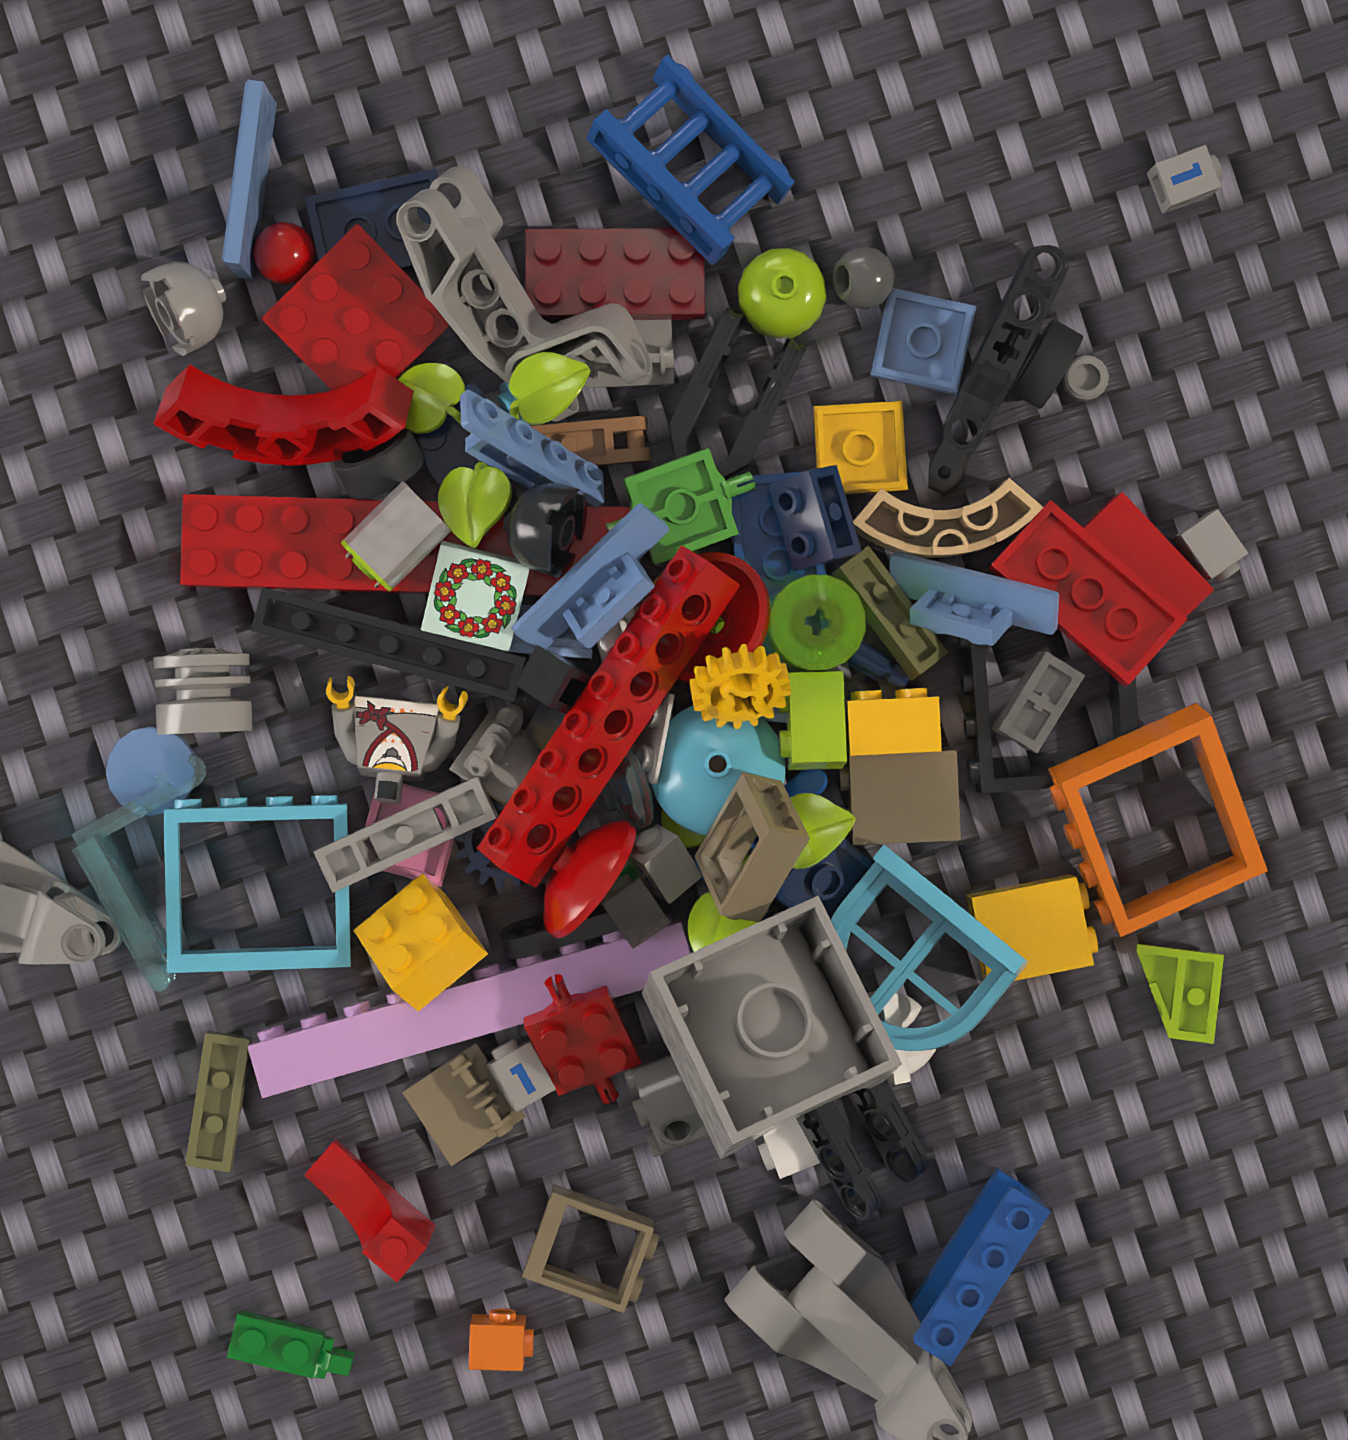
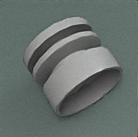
M224 648L181 649L166 656L154 657V669H175V679L155 680V687L176 691V700L156 705L157 735L253 731L251 701L231 698V688L251 683L250 676H230V667L250 665L249 654L237 653Z

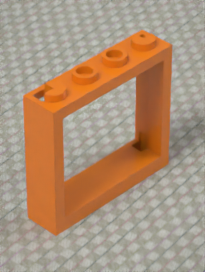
M1197 703L1048 769L1054 786L1049 787L1051 799L1059 812L1065 811L1069 822L1063 825L1065 835L1073 850L1079 848L1084 860L1078 864L1079 871L1087 887H1094L1098 896V900L1093 901L1094 909L1099 914L1103 926L1110 924L1120 937L1268 871L1213 718ZM1190 739L1233 856L1123 905L1078 789Z

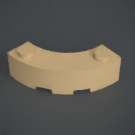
M1010 478L1002 482L984 499L971 505L951 510H932L913 506L895 498L881 488L853 520V524L858 535L889 551L901 552L921 558H948L973 553L1002 541L1030 522L1044 507Z

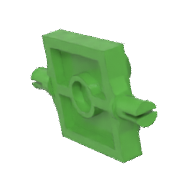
M705 448L623 478L622 482L630 501V511L637 504L642 503L669 527V531L648 551L652 565L672 559L681 545L694 551L738 535L739 532L732 515L731 498L756 489L755 482H749L737 487L738 484L753 479L750 471L725 480L716 469L710 449ZM622 519L606 523V530L609 532Z

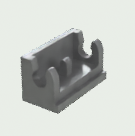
M1047 651L1037 652L991 729L1017 742L1020 747L1038 753L1085 675Z

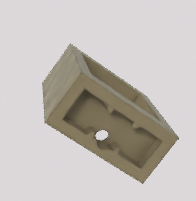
M742 772L695 854V859L720 915L729 919L760 922L810 839L780 780ZM758 835L759 841L743 867L741 862Z
M554 1184L529 1252L522 1277L624 1313L628 1301L636 1303L645 1278L638 1275L643 1259L652 1260L660 1235L653 1233L654 1219ZM566 1206L638 1231L618 1289L546 1264Z

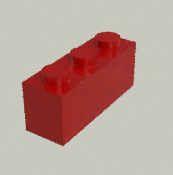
M1123 492L1114 495L1082 525L1087 532L1185 616H1188L1215 590Z

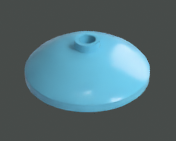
M691 706L678 713L669 721L658 784L651 785L658 803L674 822L691 832L706 836L742 772L780 780L784 784L785 758H780L779 739L762 717L758 718L757 726L751 725L749 721H743L740 729H735L733 722L728 721L719 728L716 726L715 718L705 722L702 720L701 711H695L694 706ZM715 757L723 758L727 764L726 769L720 773L711 771L709 768L710 760Z

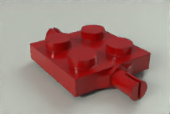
M554 975L555 983L552 976H550L544 984L554 1002L544 1010L524 1017L523 1022L524 1028L554 1084L558 1096L583 1086L594 1084L602 1103H610L609 1095L612 1102H614L619 1097V1092L616 1090L611 1077L614 1074L640 1065L641 1059L608 986L605 985L587 993L571 995L562 975Z

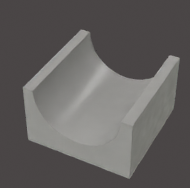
M819 896L813 897L651 971L642 991V996L720 1159L737 1152L760 1136L817 1107L863 1088L868 1090L884 1082L902 1065Z

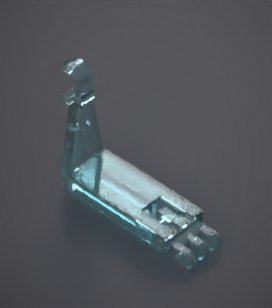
M191 754L188 761L193 766L195 772L193 778L179 786H173L168 782L166 774L158 772L156 773L157 788L71 834L77 844V847L72 849L74 855L138 968L142 970L151 988L157 992L164 991L175 980V973H167V959L164 955L167 953L166 932L110 834L199 786L205 778L206 768L203 761L195 754Z

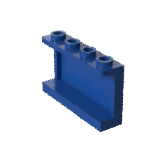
M998 1167L909 1302L921 1321V1325L913 1336L914 1343L950 1367L1051 1212L1032 1189Z

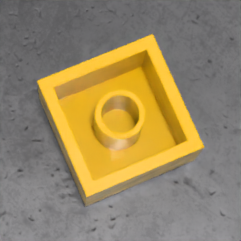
M927 688L895 690V699H882V690L851 692V701H844L848 756L942 751L939 697H927Z
M424 873L420 874L353 930L390 988L418 1012L488 955L450 898Z

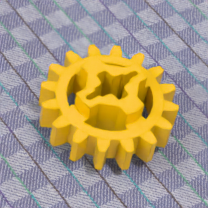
M741 644L736 653H731L727 647L722 648V657L717 659L711 655L706 656L707 667L696 666L694 668L695 678L690 679L689 682L694 710L701 711L702 720L705 722L715 718L716 726L719 728L728 721L733 722L735 729H740L743 721H749L751 725L757 726L758 718L762 715L769 719L775 717L773 707L784 708L786 706L784 696L791 695L786 663H780L779 654L776 652L766 657L763 646H759L754 652H748L746 644Z

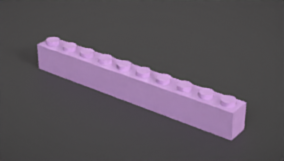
M670 914L663 918L645 923L646 929L629 933L628 928L603 935V941L586 946L585 941L561 947L559 948V954L543 958L542 953L527 958L516 959L517 966L500 970L498 963L472 971L474 978L461 982L456 980L419 1012L393 992L386 995L388 1002L371 1007L369 1000L343 1007L345 1015L328 1019L326 1012L301 1019L302 1027L285 1032L283 1025H277L258 1031L259 1039L254 1040L247 1047L261 1096L265 1098L524 1024V1017L544 1010L554 1002L544 983L550 976H552L555 983V974L562 975L571 995L587 993L605 985L608 986L613 998L643 990L651 971L690 954L681 919L672 921Z

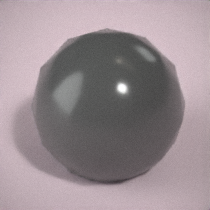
M860 246L847 251L834 267V290L837 296L850 307L870 309L882 304L893 291L895 272L890 259L876 248Z

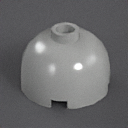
M171 262L141 275V281L150 282V287L144 289L143 294L158 329L163 336L169 335L171 331L179 342L172 346L175 352L184 356L214 339L220 331L224 312L221 303L226 301L224 289L216 277L208 278L203 270L187 262Z

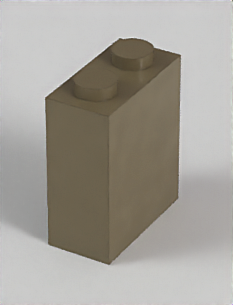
M957 750L847 755V762L843 769H838L839 790L847 791L848 809L844 810L850 812L856 818L853 827L848 833L850 844L873 845L961 840Z

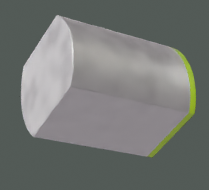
M402 481L341 544L348 551L345 557L348 558L352 555L354 557L352 561L372 581L374 579L378 581L374 585L376 588L381 584L390 592L451 532V529Z

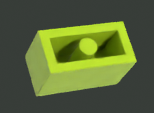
M843 671L789 672L791 695L784 696L786 706L778 708L779 713H786L787 730H780L779 732L780 758H788V770L843 769L847 762Z

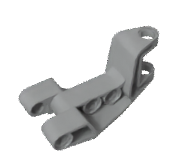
M464 166L449 168L431 183L429 189L418 192L399 208L396 215V223L426 299L435 306L473 355L506 383L509 384L512 373L524 359L571 339L574 340L554 350L553 353L585 363L586 359L593 361L602 353L619 376L629 384L652 373V362L631 315L621 305L610 303L553 324L548 323L538 314L494 241L503 225V220L472 170ZM447 183L457 187L461 200L453 198L448 193ZM417 207H421L429 213L431 224L421 220L417 213ZM487 277L493 282L495 291L492 290ZM504 314L513 317L517 321L519 328L513 329L509 327ZM577 397L552 421L559 422L578 412L579 403Z
M0 839V953H21L18 961L19 964H84L96 959L99 955L113 952L121 946L125 930L122 922L115 915L38 862ZM98 921L110 924L114 930V939L106 947L104 932L96 924ZM90 933L93 935L95 943L92 941Z
M813 1199L784 1231V1235L796 1249L814 1264V1267L791 1292H788L786 1289L783 1291L778 1289L764 1275L758 1272L754 1265L725 1297V1302L740 1319L776 1352L810 1364L878 1400L874 1404L878 1425L901 1440H934L933 1436L940 1440H968V1433L971 1430L973 1420L971 1409L945 1363L914 1343L913 1336L921 1325V1321L882 1256L823 1204ZM956 1409L961 1411V1413L964 1415L965 1423L963 1422L962 1418L960 1417ZM941 1424H950L958 1432H947L941 1427Z

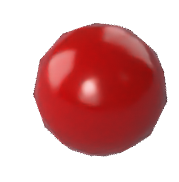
M278 222L267 226L260 232L254 243L253 258L256 268L264 278L276 284L288 285L298 282L312 268L315 262L316 250L313 239L305 229L294 223Z

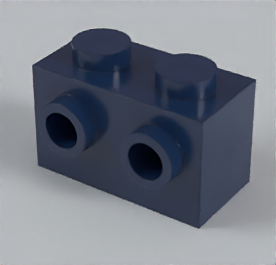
M837 465L808 470L769 484L773 507L778 516L786 544V552L790 558L793 572L820 566L862 552Z

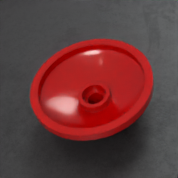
M720 552L698 554L740 584V587L678 677L680 681L689 683L690 679L695 678L694 668L696 666L707 667L705 657L708 655L714 656L717 659L722 657V648L727 647L731 653H736L741 644H746L748 652H754L759 646H762L771 618V603L767 587L757 571L736 556ZM724 622L723 628L718 633H715L716 626Z
M626 820L612 821L586 832L571 847L567 845L563 847L551 865L553 873L545 890L543 920L545 929L550 935L555 938H562L570 934L584 922L608 893L632 851L636 838V828Z

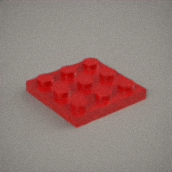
M359 223L334 245L261 318L331 390L344 387L359 380L377 366L396 379L450 326L435 306L426 299L423 290Z

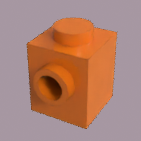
M510 1308L491 1309L489 1314H473L470 1322L469 1370L523 1371L525 1357H533L534 1329H526V1315H516V1310Z

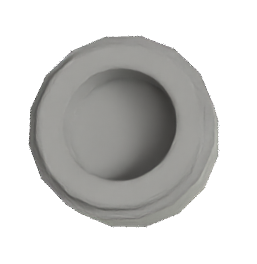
M1084 355L1077 357L1071 362L1062 378L1064 390L1070 397L1077 401L1086 402L1097 398L1104 392L1108 385L1109 374L1107 367L1101 360L1094 356Z

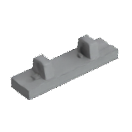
M476 776L325 845L313 853L333 893L496 819L498 814L481 777ZM434 808L442 811L446 821L445 828H443Z

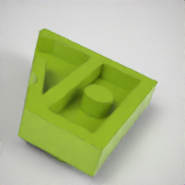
M1137 943L1136 951L1168 1038L1214 1044L1224 954Z

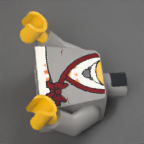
M332 677L329 678L326 694L328 699L333 702L331 707L334 734L347 761L357 765L360 775L376 777L375 801L399 804L401 802L403 780L423 781L426 772L435 771L454 749L460 723L458 713L462 711L468 700L467 693L463 690L457 705L449 703L446 698L448 686L443 688L439 694L437 704L355 696L353 703L350 701L355 686L353 678L347 677L348 690L343 693L334 690L332 686L333 679Z

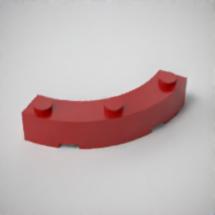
M189 364L166 387L153 424L194 446L204 448L210 444L234 451L232 458L274 465H312L341 460L343 453L359 448L368 451L391 439L405 428L414 391L378 366L359 380L335 390L310 395H276L234 386L214 378Z

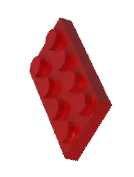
M1051 500L989 568L998 577L1058 592L1057 628L1125 688L1188 619Z

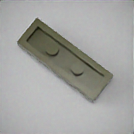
M869 546L831 573L911 681L948 653L935 633L928 631L926 628L910 624V608L913 604Z
M207 1031L205 1033L185 1166L230 1172L233 1169L250 1056L247 1046L252 1043V1037Z

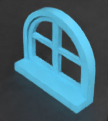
M883 845L873 857L875 860L874 864L837 908L831 922L845 950L847 949L850 935L853 933L894 967V970L870 998L878 1015L907 979L951 1014L944 1021L921 1028H902L881 1021L895 1050L926 1051L940 1048L957 1041L974 1029L1029 962L892 850ZM887 885L933 921L901 961L857 925L861 916ZM945 933L950 935L992 970L960 1009L914 972Z

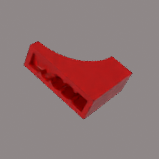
M336 1139L305 1173L304 1176L330 1199L354 1228L362 1244V1253L397 1283L425 1251L436 1225Z

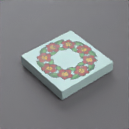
M442 541L421 630L510 651L514 634L512 626L518 618L530 568L523 566L515 558Z

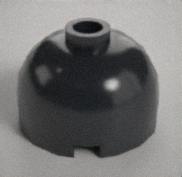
M546 482L529 488L520 495L515 504L508 506L504 515L503 527L507 531L508 543L514 557L523 566L557 578L566 573L576 554L568 552L573 541V535L576 536L575 539L582 540L587 515L585 495L578 493L580 489Z

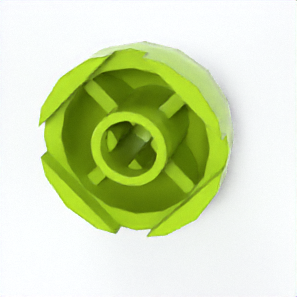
M791 248L770 249L756 256L743 270L737 289L739 309L742 315L747 317L746 321L759 334L773 339L794 338L808 330L820 318L826 301L825 279L818 265L805 253Z

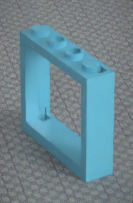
M338 795L311 796V804L293 805V796L266 797V805L248 806L247 797L220 798V807H202V799H174L175 808L163 809L167 973L351 967L349 886L335 892V946L182 950L180 823L334 819V841L348 835V803H338Z

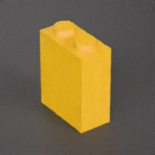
M1067 874L966 895L969 914L1029 962L1014 981L1094 965L1092 953L1098 952V942L1093 926L1087 927L1084 910L1090 908L1089 896L1085 883H1078L1076 876ZM979 960L983 981L992 970Z

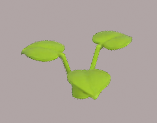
M540 352L527 357L516 367L509 381L510 392L517 399L510 404V415L519 420L520 412L522 419L530 425H541L555 419L578 396L589 377L590 368L585 363L553 352ZM424 363L408 369L398 378V381L414 391L405 425L406 429L417 434L432 432L444 423L447 414L452 416L461 425V413L453 406L460 401V395L465 392V384L454 369L440 363ZM478 462L474 470L466 467H458L452 470L443 480L438 493V505L445 523L462 542L472 548H476L485 533L500 520L507 510L512 497L510 478L500 469L490 467L484 462Z
M813 793L797 794L790 798L810 837L793 866L795 869L811 867L827 857L845 839L856 821L855 816L850 812L835 805L828 799ZM662 809V827L679 836L685 848H696L702 844L706 837L705 835H700L681 827ZM746 854L742 861L743 867L750 857L749 854ZM709 891L696 901L689 914L688 935L693 952L759 922L743 919L732 920L720 915Z

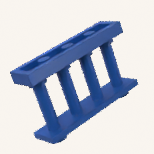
M667 54L661 60L652 79L658 87L622 119L615 118L607 109L594 119L586 140L713 266L725 255L735 239L730 233L729 228L766 194L777 205L780 204L795 181L789 176L787 168L779 160L772 159L695 82L692 73L687 67L679 63L677 64ZM672 99L690 118L654 151L647 150L634 137V132ZM704 131L722 150L686 183L679 182L666 169V164ZM735 162L753 182L718 215L711 214L698 201V196Z

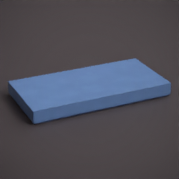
M248 79L244 87L222 260L238 278L254 280L255 262L253 249L256 238L260 234L277 103L263 81Z

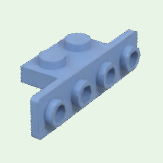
M469 389L460 395L461 426L471 433L465 438V452L490 467L500 469L507 477L528 489L534 485L551 480L554 483L580 489L578 493L585 495L586 502L595 507H599L605 502L603 472L594 463L582 459L566 449L560 442L553 441L536 431L527 422L513 417L497 407L491 400L482 398Z
M642 503L637 504L513 624L512 629L515 635L533 648L539 645L547 649L570 627L577 640L590 649L655 587L638 560L669 531L667 524Z
M895 552L890 557V575L908 598L918 600L910 608L911 625L926 628L932 633L949 634L968 639L974 644H987L991 646L997 642L1011 625L1052 635L1057 630L1059 593L1056 591L901 552Z

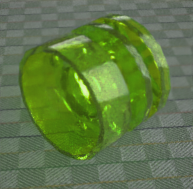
M806 575L785 585L771 600L770 624L766 637L773 652L779 654V658L787 665L803 671L829 670L846 662L859 649L866 631L865 610L858 594L844 581L829 575ZM816 610L821 611V619L828 621V627L819 630L817 636L812 634L811 626L805 625L806 617L814 616Z

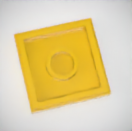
M902 401L813 406L816 469L837 465L845 495L877 493L881 488L886 492L908 490Z

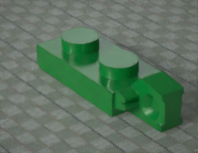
M239 1311L226 1358L312 1379L314 1377L325 1379L327 1372L348 1376L352 1369L355 1352L333 1347L335 1338L325 1335L326 1331L246 1311Z

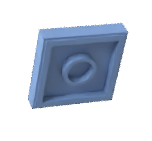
M893 288V291L886 298L870 377L956 395L959 390L976 306Z

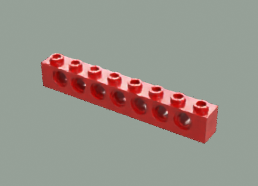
M680 546L656 582L655 587L642 601L629 624L617 638L602 664L590 678L589 683L575 704L565 715L562 723L546 747L538 755L537 760L519 787L513 792L510 800L477 847L483 855L503 871L535 888L538 886L740 587V584L709 561L686 547Z

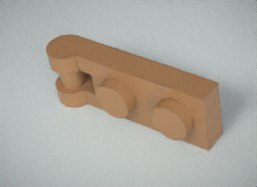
M646 416L531 426L551 440L560 442L566 449L582 459L594 463L597 467L651 462L650 448L645 447L644 432L648 431ZM626 433L628 449L614 450L613 434Z

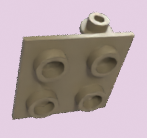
M477 1043L402 1092L451 1166L496 1136L501 1137L513 1129L514 1124L526 1117L522 1110L518 1112L509 1110L485 1066L489 1061Z

